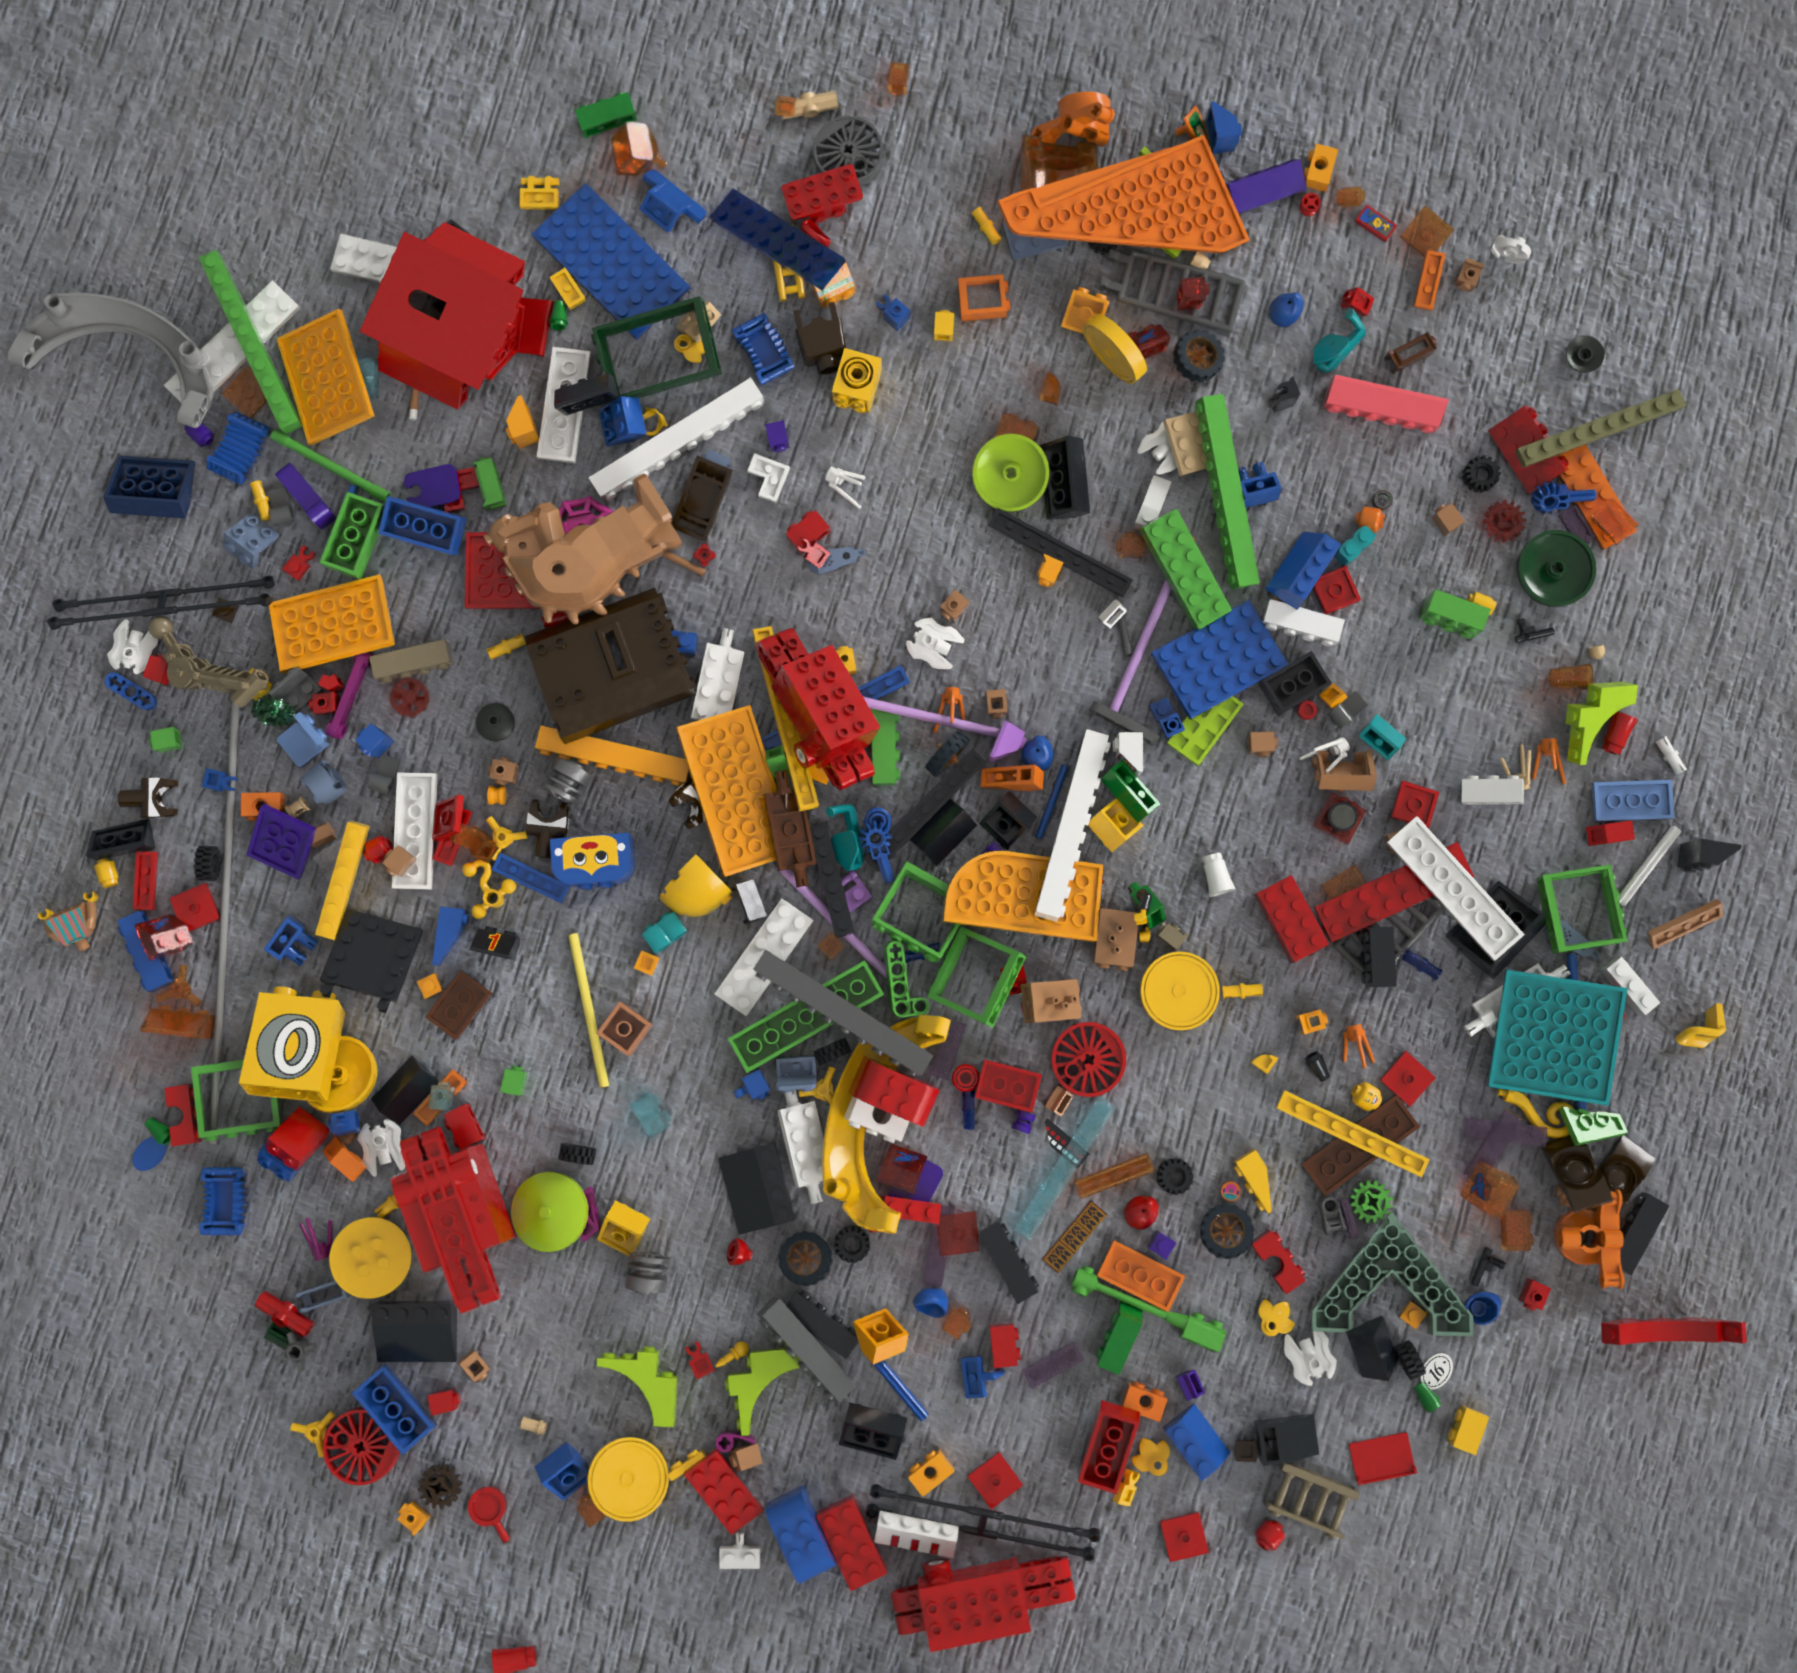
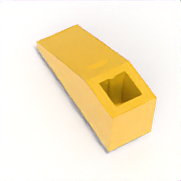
M1252 1149L1233 1161L1235 1164L1233 1169L1239 1178L1243 1177L1246 1181L1244 1186L1250 1195L1253 1193L1256 1197L1255 1204L1261 1212L1264 1210L1269 1214L1272 1210L1267 1167L1258 1152Z

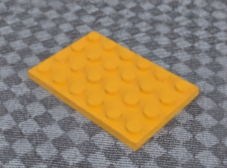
M336 309L276 338L308 444L314 445L375 417L343 310Z
M380 574L274 601L269 605L279 669L282 674L287 673L293 668L304 669L395 645L383 578Z

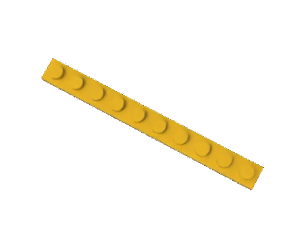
M772 626L753 629L752 631L755 646L757 641L774 635ZM760 661L782 748L785 752L799 811L818 808L819 803L809 767L803 768L797 761L794 753V744L802 740L799 738L797 731H795L792 722L788 719L778 698L774 695L771 687L773 681Z

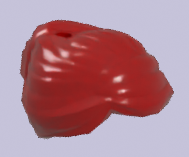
M806 219L803 221L799 234L805 249L810 256L821 255L831 243L830 238L821 231L813 220Z
M1144 1195L1132 1198L1124 1209L1126 1222L1137 1230H1144L1153 1225L1159 1212L1156 1199Z

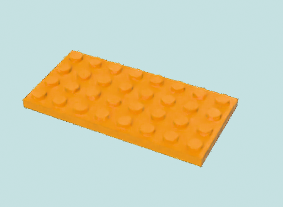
M751 705L676 727L723 877L775 861L763 795L777 792V787L766 762L765 749Z

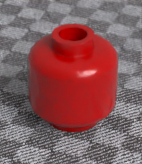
M377 836L365 843L363 855L367 861L379 864L385 860L384 856L391 849L394 850L389 838Z
M1270 1520L1263 1521L1255 1531V1542L1265 1551L1276 1550L1285 1539V1534L1282 1531L1284 1527L1276 1520H1273V1522Z

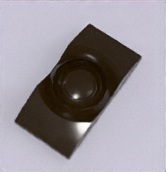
M697 455L672 521L673 528L706 542L716 521L718 510L728 489L733 470Z
M1570 1135L1540 1144L1574 1214L1613 1202L1604 1175L1597 1168L1587 1144L1575 1146Z
M1624 1135L1620 1136L1598 1167L1604 1175L1609 1190L1615 1191L1619 1189L1622 1193L1620 1212L1627 1205L1637 1186L1646 1178L1655 1161L1654 1157ZM1597 1207L1592 1208L1591 1210L1597 1211Z

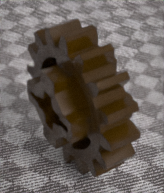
M440 1463L436 1465V1468L433 1466L429 1467V1472L425 1471L422 1474L424 1478H421L418 1482L422 1484L418 1491L423 1492L420 1499L426 1498L425 1505L432 1503V1509L439 1505L441 1510L445 1507V1503L450 1507L452 1501L456 1502L458 1500L456 1494L462 1492L458 1487L463 1482L457 1480L461 1475L454 1474L456 1468L449 1470L448 1464L443 1468ZM440 1473L438 1478L430 1479L432 1475ZM439 1482L442 1483V1484H441V1487L443 1488L442 1490H440V1489H439V1488H440L439 1485H437ZM444 1494H451L448 1498L441 1499Z

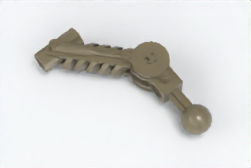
M160 615L150 620L148 625L150 634L156 639L163 640L168 648L163 657L168 663L167 677L173 686L180 689L198 690L206 688L223 693L232 692L230 698L239 707H244L260 690L267 688L269 678L260 669H255L250 674L246 671L211 665L206 659L197 658L188 644L177 643L172 635L174 630L173 622L168 617Z

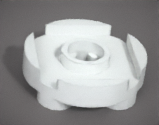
M1498 235L1491 248L1492 253L1499 258L1501 255L1505 257L1504 261L1515 264L1524 263L1525 259L1528 260L1531 254L1530 247L1525 244L1526 240L1521 237L1513 239Z

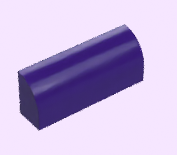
M1292 159L1225 183L1238 213L1307 190L1300 159Z

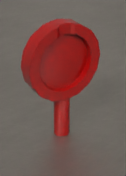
M485 1486L479 1488L471 1495L468 1502L470 1518L480 1526L493 1525L503 1543L510 1540L500 1521L506 1512L507 1506L504 1494L495 1487Z

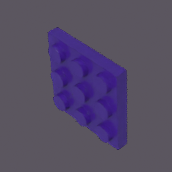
M263 804L260 807L246 855L293 878L300 879L303 875L317 828Z

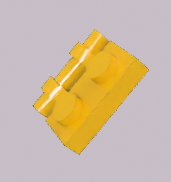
M535 176L521 178V185H528V188H520L521 209L557 210L559 208L558 188H552V186H559V178H552V176H545V178H535ZM535 186H545V188H535Z

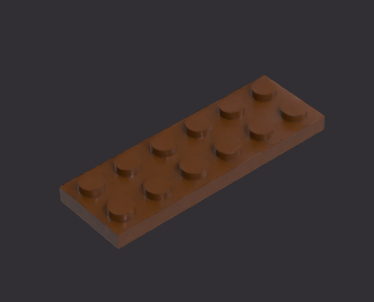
M1393 1095L1377 1109L1355 1123L1397 1144L1420 1128L1397 1095ZM1336 1137L1303 1161L1301 1166L1323 1196L1326 1197L1379 1157Z

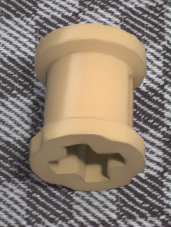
M299 796L296 802L290 806L286 805L285 810L288 815L298 819L299 815L306 810L310 811L311 807L303 796Z

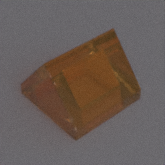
M777 96L775 99V115L794 117L796 98Z

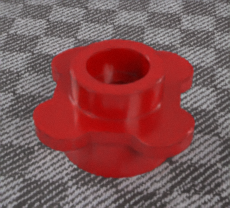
M702 544L693 553V558L697 559L702 567L708 566V562L716 557L715 552L711 551L707 544Z

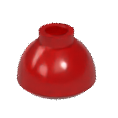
M969 1064L958 1066L952 1074L953 1085L962 1092L972 1091L979 1083L978 1071Z
M735 1238L728 1247L727 1261L732 1266L741 1265L745 1261L751 1260L753 1252L745 1241Z

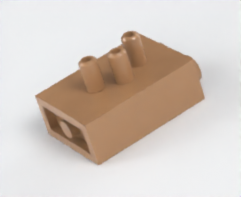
M1372 750L1355 752L1353 762L1340 761L1327 774L1325 770L1334 762L1327 761L1329 752L1317 751L1316 756L1312 757V768H1315L1314 781H1317L1318 789L1337 790L1338 792H1344V790H1374L1377 775Z
M1100 908L1098 936L1095 942L1093 963L1097 964L1098 968L1109 969V965L1117 966L1116 970L1128 971V968L1134 967L1138 925H1136L1134 920V914L1137 912Z
M1078 979L1021 984L1024 1024L1081 1019L1082 1008L1079 999L1080 988Z

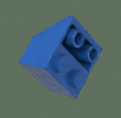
M621 396L598 410L605 444L608 447L636 441L647 434L639 398Z

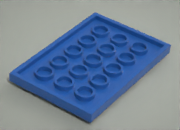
M1250 600L1238 605L1229 613L1200 630L1196 628L1151 653L1152 658L1189 720L1261 682L1288 665Z

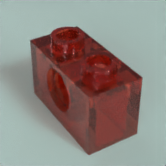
M1205 277L1184 278L1181 280L1176 291L1178 310L1200 309L1203 302L1206 301V296L1209 295V284L1205 283Z

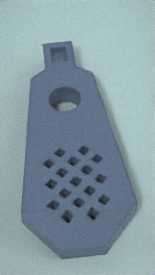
M853 547L826 549L830 552V555L820 569L809 561L808 563L810 571L821 575L854 563L857 557L865 556L866 554L864 548L857 550ZM847 553L850 555V558L844 559L843 555Z
M1560 919L1566 946L1590 942L1563 919ZM1545 928L1544 931L1549 941L1547 928ZM1593 948L1572 951L1582 957L1591 956L1595 960H1598L1601 955Z

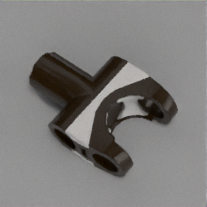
M141 778V790L119 791V806L140 807L141 818L178 815V809L165 807L162 802V796L168 789L178 787V781L163 778Z
M691 778L684 782L668 800L672 807L686 801L689 803L690 813L684 822L687 829L694 828L705 821Z
M538 799L532 800L527 816L526 835L537 836L535 857L551 859L550 839L567 837L569 825L568 803L561 802L557 814L552 818L546 819L541 814L540 801Z

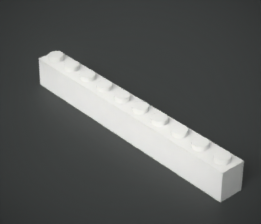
M749 378L593 474L589 479L601 499L609 501L616 497V493L621 490L625 491L631 488L633 480L645 473L648 477L650 472L662 469L666 462L671 459L672 461L676 460L684 451H690L697 447V443L712 438L718 430H725L734 420L739 421L743 419L747 412L759 409L762 403H764L763 396L753 380Z
M1086 729L1034 916L1057 922L1059 917L1064 915L1066 906L1063 905L1064 898L1068 899L1070 894L1069 880H1073L1076 869L1073 868L1074 862L1079 861L1081 854L1078 847L1079 843L1083 844L1085 839L1084 825L1088 826L1090 821L1089 807L1093 808L1096 796H1093L1094 789L1098 790L1101 778H1098L1099 771L1103 772L1106 760L1102 759L1104 753L1108 754L1111 743L1107 742L1109 735Z

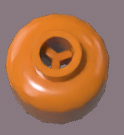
M1363 507L1361 512L1356 513L1355 524H1358L1359 529L1367 525L1374 533H1377L1379 529L1383 528L1385 514H1382L1379 508Z

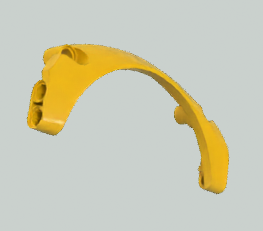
M918 1015V1018H908L892 1025L890 1028L924 1049L946 1041L951 1021L940 1016ZM859 1042L838 1082L827 1117L822 1156L823 1191L832 1198L844 1201L842 1208L858 1226L873 1231L896 1234L901 1213L896 1212L881 1200L867 1175L864 1160L866 1128L860 1126L857 1129L848 1125L849 1121L845 1120L844 1116L853 1097L848 1091L864 1056L894 1069H897L898 1066L889 1061L890 1056L883 1053L881 1056L872 1050L874 1046L868 1042L866 1045Z

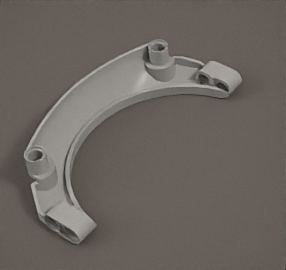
M52 293L47 295L44 299V305L49 311L39 314L28 325L27 331H20L8 352L7 357L10 363L30 369L51 350L71 339L98 332L127 333L156 345L172 361L177 371L181 388V404L177 415L178 423L198 428L210 407L214 394L208 370L205 366L200 365L203 356L194 342L173 323L156 312L137 303L117 297L90 293Z

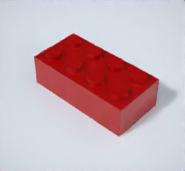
M1292 875L1254 894L1290 963H1295L1329 945Z
M1101 1400L1078 1471L1079 1483L1117 1494L1140 1424L1139 1411Z
M854 1494L817 1511V1520L850 1591L887 1574L886 1563L877 1544L874 1543L873 1535Z

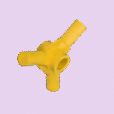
M492 816L486 819V822L494 831L493 844L495 847L490 855V859L496 861L502 848L505 849L512 844L513 840L528 839L526 831L512 833L511 830L500 827Z
M829 1066L824 1079L816 1083V1088H812L813 1090L803 1092L800 1089L799 1097L814 1095L815 1098L827 1101L831 1105L834 1095L831 1080L836 1068Z
M330 1411L321 1421L309 1423L307 1426L292 1423L290 1430L305 1434V1437L312 1444L315 1443L318 1457H324L323 1440L327 1432L326 1426L336 1417V1414Z

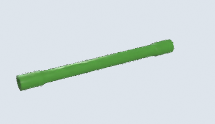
M275 429L272 432L270 439L292 449L369 492L379 500L386 503L387 496H391L389 491L370 483L298 443L281 431Z

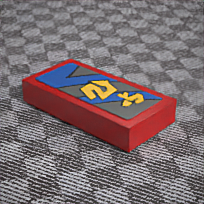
M1368 205L1363 208L1355 220V223L1385 243L1398 226Z

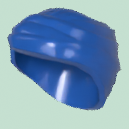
M1298 292L1284 293L1273 300L1269 310L1270 318L1274 324L1279 327H1288L1297 321L1302 313L1304 304L1301 294Z
M1038 735L1025 744L1022 750V762L1024 765H1036L1043 771H1046L1051 766L1053 748L1047 738Z
M923 1289L913 1299L915 1309L920 1313L934 1318H941L947 1314L949 1299L944 1289Z
M1479 1292L1471 1295L1465 1301L1464 1306L1473 1315V1322L1475 1324L1486 1325L1493 1322L1499 1316L1502 1302L1495 1293Z

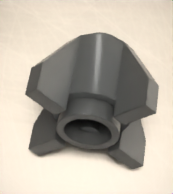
M290 1332L287 1334L289 1345L286 1348V1352L276 1356L275 1360L278 1361L287 1357L290 1361L296 1362L298 1372H302L305 1370L306 1357L311 1349L316 1347V1344L309 1343L306 1339L299 1338L294 1332Z

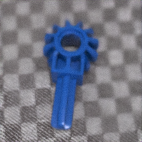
M1551 481L1549 484L1543 482L1541 487L1536 485L1537 490L1531 491V503L1537 512L1540 511L1544 515L1547 511L1552 514L1554 509H1568L1569 502L1594 501L1597 495L1594 489L1569 491L1566 484L1555 485Z
M873 820L872 827H870L869 823H865L867 830L861 828L860 832L864 835H860L858 838L863 841L861 847L868 846L866 851L868 853L871 852L873 860H877L884 883H891L895 881V877L887 856L890 854L888 849L890 842L886 839H891L892 835L886 834L890 829L889 827L883 828V822H880L877 826L876 821ZM873 833L881 835L880 839L876 842L870 840V836Z

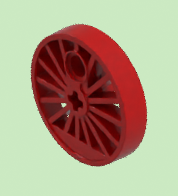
M1082 1022L1067 1028L1056 1040L1051 1056L1052 1068L1060 1084L1071 1093L1083 1097L1100 1096L1112 1090L1121 1080L1126 1067V1052L1122 1041L1110 1028L1095 1022ZM1084 1026H1093L1089 1047ZM1080 1027L1084 1048L1072 1032V1030ZM1097 1030L1101 1037L1098 1040L1095 1047L1093 1048L1095 1034ZM1069 1033L1080 1051L1062 1040L1063 1037ZM1104 1041L1106 1046L1097 1051L1101 1043ZM1059 1043L1077 1055L1057 1051ZM1108 1048H1109L1110 1051L1112 1052V1053L1100 1055L1102 1052H1104V1051L1107 1050ZM1086 1054L1088 1056H1093V1059L1091 1060L1092 1064L1083 1063V1061L1086 1059ZM1056 1055L1074 1058L1071 1061L1056 1064ZM1114 1056L1118 1063L1104 1061L1101 1059ZM1100 1064L1119 1067L1118 1075L1116 1076ZM1070 1065H1075L1078 1069L1077 1074L1074 1076H1070L1067 1072V1068ZM1058 1067H1063L1064 1074L1061 1076L1057 1071ZM1097 1068L1114 1078V1081L1108 1085ZM1093 1071L1105 1087L1100 1091H1097ZM1088 1072L1093 1089L1092 1093H1084ZM1083 1075L1080 1092L1072 1089L1078 1078ZM1067 1077L1073 1080L1068 1086L1062 1079Z
M363 1406L349 1409L338 1416L328 1428L323 1441V1456L331 1473L347 1484L359 1486L371 1484L385 1477L393 1469L400 1455V1451L390 1439L388 1443L375 1444V1442L385 1439L387 1436L383 1434L373 1439L381 1430L379 1426L369 1435L375 1422L372 1417L365 1431V1413L368 1414ZM354 1413H359V1430L353 1417ZM343 1417H347L350 1427H347L341 1421ZM336 1425L341 1429L338 1432L333 1431ZM341 1433L347 1435L348 1442L341 1440ZM331 1437H333V1444H330ZM363 1442V1443H364V1444H363V1447H365V1448H364V1449H361L362 1445L359 1444V1443ZM330 1449L346 1450L331 1457ZM349 1453H352V1454L337 1468V1466L335 1465V1463L333 1462V1460L338 1459V1458H340V1457H342V1456H345V1455H347V1454H349ZM354 1457L349 1471L345 1475L341 1470ZM371 1461L377 1467L376 1472L373 1469ZM358 1462V1479H354L351 1477ZM364 1463L370 1479H364Z

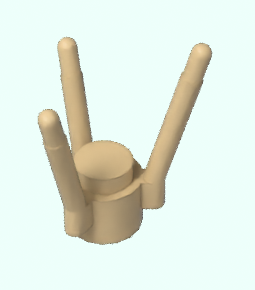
M1520 744L1521 773L1514 775L1524 780L1525 790L1530 789L1529 784H1531V750L1527 751L1525 773L1524 745ZM1500 758L1506 776L1511 775L1504 758Z

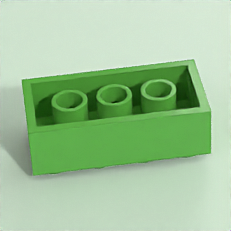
M347 492L319 563L335 572L358 580L362 579L379 536L378 532L385 506Z

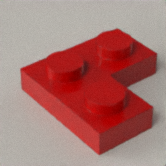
M475 467L457 471L460 498L456 502L444 504L445 512L452 513L466 509L462 491L480 487Z

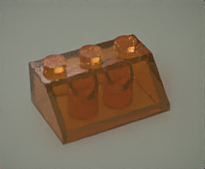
M158 1005V1009H150L140 1029V1032L212 1039L215 1015H209L207 1010L197 1009V1013L189 1012L190 1008L178 1007L177 1011L170 1010L171 1006Z

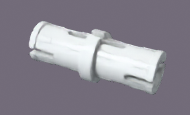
M1667 736L1655 742L1664 755V761L1669 763L1675 775L1687 770L1678 756L1679 752L1674 750Z

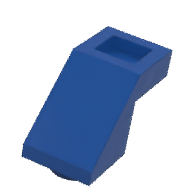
M1167 697L1149 705L1157 725L1166 738L1185 731L1178 713H1174Z

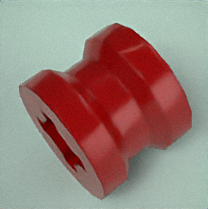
M1315 193L1305 194L1299 205L1301 214L1307 217L1315 215L1321 203L1319 196Z

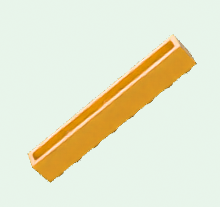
M540 725L535 748L540 751L539 754L551 756L552 753L559 755L558 757L564 760H570V758L577 759V763L588 765L589 762L595 763V767L607 769V766L615 768V772L626 774V771L633 772V776L644 778L645 775L651 776L653 781L663 783V780L671 781V785L678 787L689 780L690 771L684 758L589 736L564 744L558 734V729Z

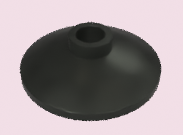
M1582 335L1574 338L1568 344L1566 359L1574 370L1581 373H1590L1598 369L1603 363L1604 348L1596 338ZM1580 354H1584L1586 359L1581 358Z
M491 703L484 706L476 717L478 732L489 741H501L507 738L513 731L515 724L511 710L500 703ZM492 718L497 719L496 724H491Z

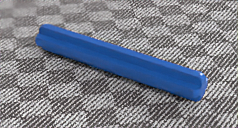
M884 1360L873 1364L920 1421L925 1420L928 1417V1412Z

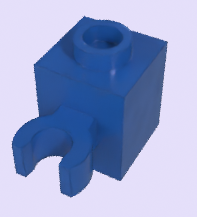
M884 294L883 299L886 301V304L882 305L877 301L876 307L883 311L884 320L898 331L910 319V310L897 298L890 303V298Z
M759 1069L743 1077L742 1080L745 1086L734 1091L736 1098L749 1093L752 1100L757 1098L759 1101L769 1096L767 1092L771 1088L762 1070Z
M355 1110L332 1113L331 1120H328L329 1131H332V1134L335 1136L360 1133L359 1113Z

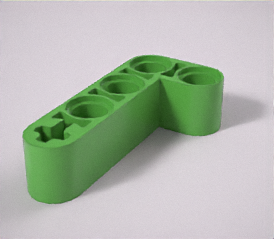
M888 941L883 947L891 1014L896 1017L926 1014L930 1005L925 998H909L903 945L898 941ZM893 946L897 947V951L894 953L890 952V948H893ZM890 958H899V961H890ZM894 964H898L900 967V971L896 975L891 970ZM897 983L902 987L899 994L894 992V986ZM917 1001L923 1003V1008L920 1011L915 1009ZM898 1003H902L904 1006V1010L900 1014L896 1012Z

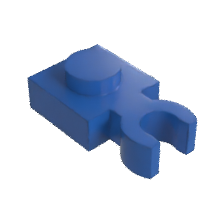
M206 768L202 787L217 791H223V788L228 791H235V788L230 787V782L232 780L237 781L238 779L233 776H226V772Z

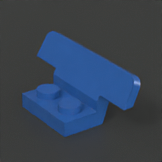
M650 170L643 175L642 179L652 189L647 192L639 210L665 231L670 232L679 215L684 213L697 224L705 218L706 210L657 170Z

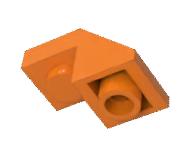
M336 1136L323 1149V1153L328 1161L352 1182L366 1169L360 1156L349 1151L343 1141Z

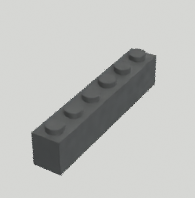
M772 1297L757 1313L760 1318L759 1323L765 1329L769 1328L773 1332V1339L786 1347L785 1352L791 1358L795 1357L798 1360V1367L803 1372H808L812 1376L810 1380L817 1387H822L824 1390L823 1394L829 1401L832 1402L834 1400L840 1403L856 1386L779 1298Z

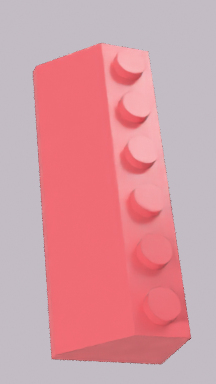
M1334 375L1327 387L1323 408L1328 409L1331 413L1343 412L1350 417L1361 416L1369 421L1380 420L1384 421L1387 425L1398 424L1403 425L1402 427L1406 429L1417 428L1421 429L1424 433H1432L1440 427L1449 399Z

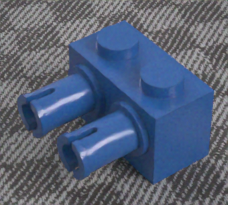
M1263 462L1255 463L1252 469L1256 477L1249 479L1246 467L1242 466L1241 469L1238 467L1245 508L1279 499L1282 487L1276 472L1267 474Z
M288 915L263 950L278 960L286 956L298 964V966H301L308 956L293 948V942L298 941L312 951L319 940L304 932L305 929L303 928L306 925Z

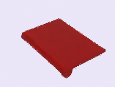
M521 298L519 303L525 306L520 347L517 353L544 357L549 320L554 302L543 299Z
M1407 1432L1349 1443L1358 1485L1417 1474Z

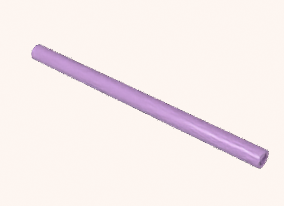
M1166 579L1109 707L1116 712L1119 711L1171 592Z
M863 697L869 708L996 738H998L1000 733L999 728L954 718V722L951 723L948 716Z
M791 869L779 871L796 888L794 872ZM807 886L796 888L832 925L828 907ZM855 934L843 936L886 979L885 965Z

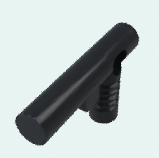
M1525 618L1518 619L1520 635L1515 636V642L1518 644L1555 634L1553 627L1536 631L1534 626L1526 627Z
M1485 1247L1470 1284L1478 1287L1485 1270L1491 1272L1493 1265L1504 1269L1506 1262L1491 1256L1493 1250ZM1485 1255L1489 1257V1260L1484 1261Z

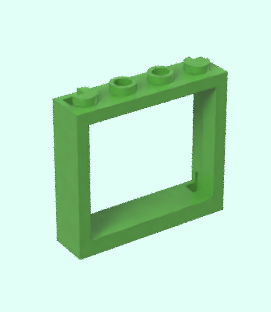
M906 861L873 917L871 925H873L877 932H885L890 935L893 941L906 944L907 948L912 952H920L925 955L924 958L928 961L939 963L961 924L954 923L941 948L936 952L880 920L905 876L944 898L946 896L948 884Z
M1611 864L1546 874L1536 878L1543 914H1545L1546 928L1552 954L1627 942L1626 932L1628 931L1624 927V913L1619 905L1620 895L1615 887V874L1612 873ZM1599 874L1613 938L1566 946L1552 881Z
M961 926L959 931L955 933L953 944L946 952L944 963L938 969L937 977L930 986L927 997L993 1028L1026 956ZM969 937L1010 955L982 1016L941 997Z
M244 1060L191 1067L199 1138H205V1141L218 1140L217 1136L225 1135L226 1138L238 1137L240 1132H246V1135L258 1134L260 1129H266V1132L275 1131L283 1123L280 1098L271 1097L273 1121L206 1131L200 1075L242 1069Z

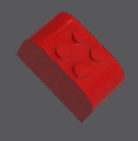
M864 1056L848 1092L853 1097L869 1105L924 1127L940 1089L930 1083Z

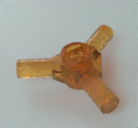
M180 964L178 979L173 981L169 990L156 995L158 1002L173 997L176 999H187L196 1007L201 1004L202 1000L191 993V987L188 980H186L188 965Z

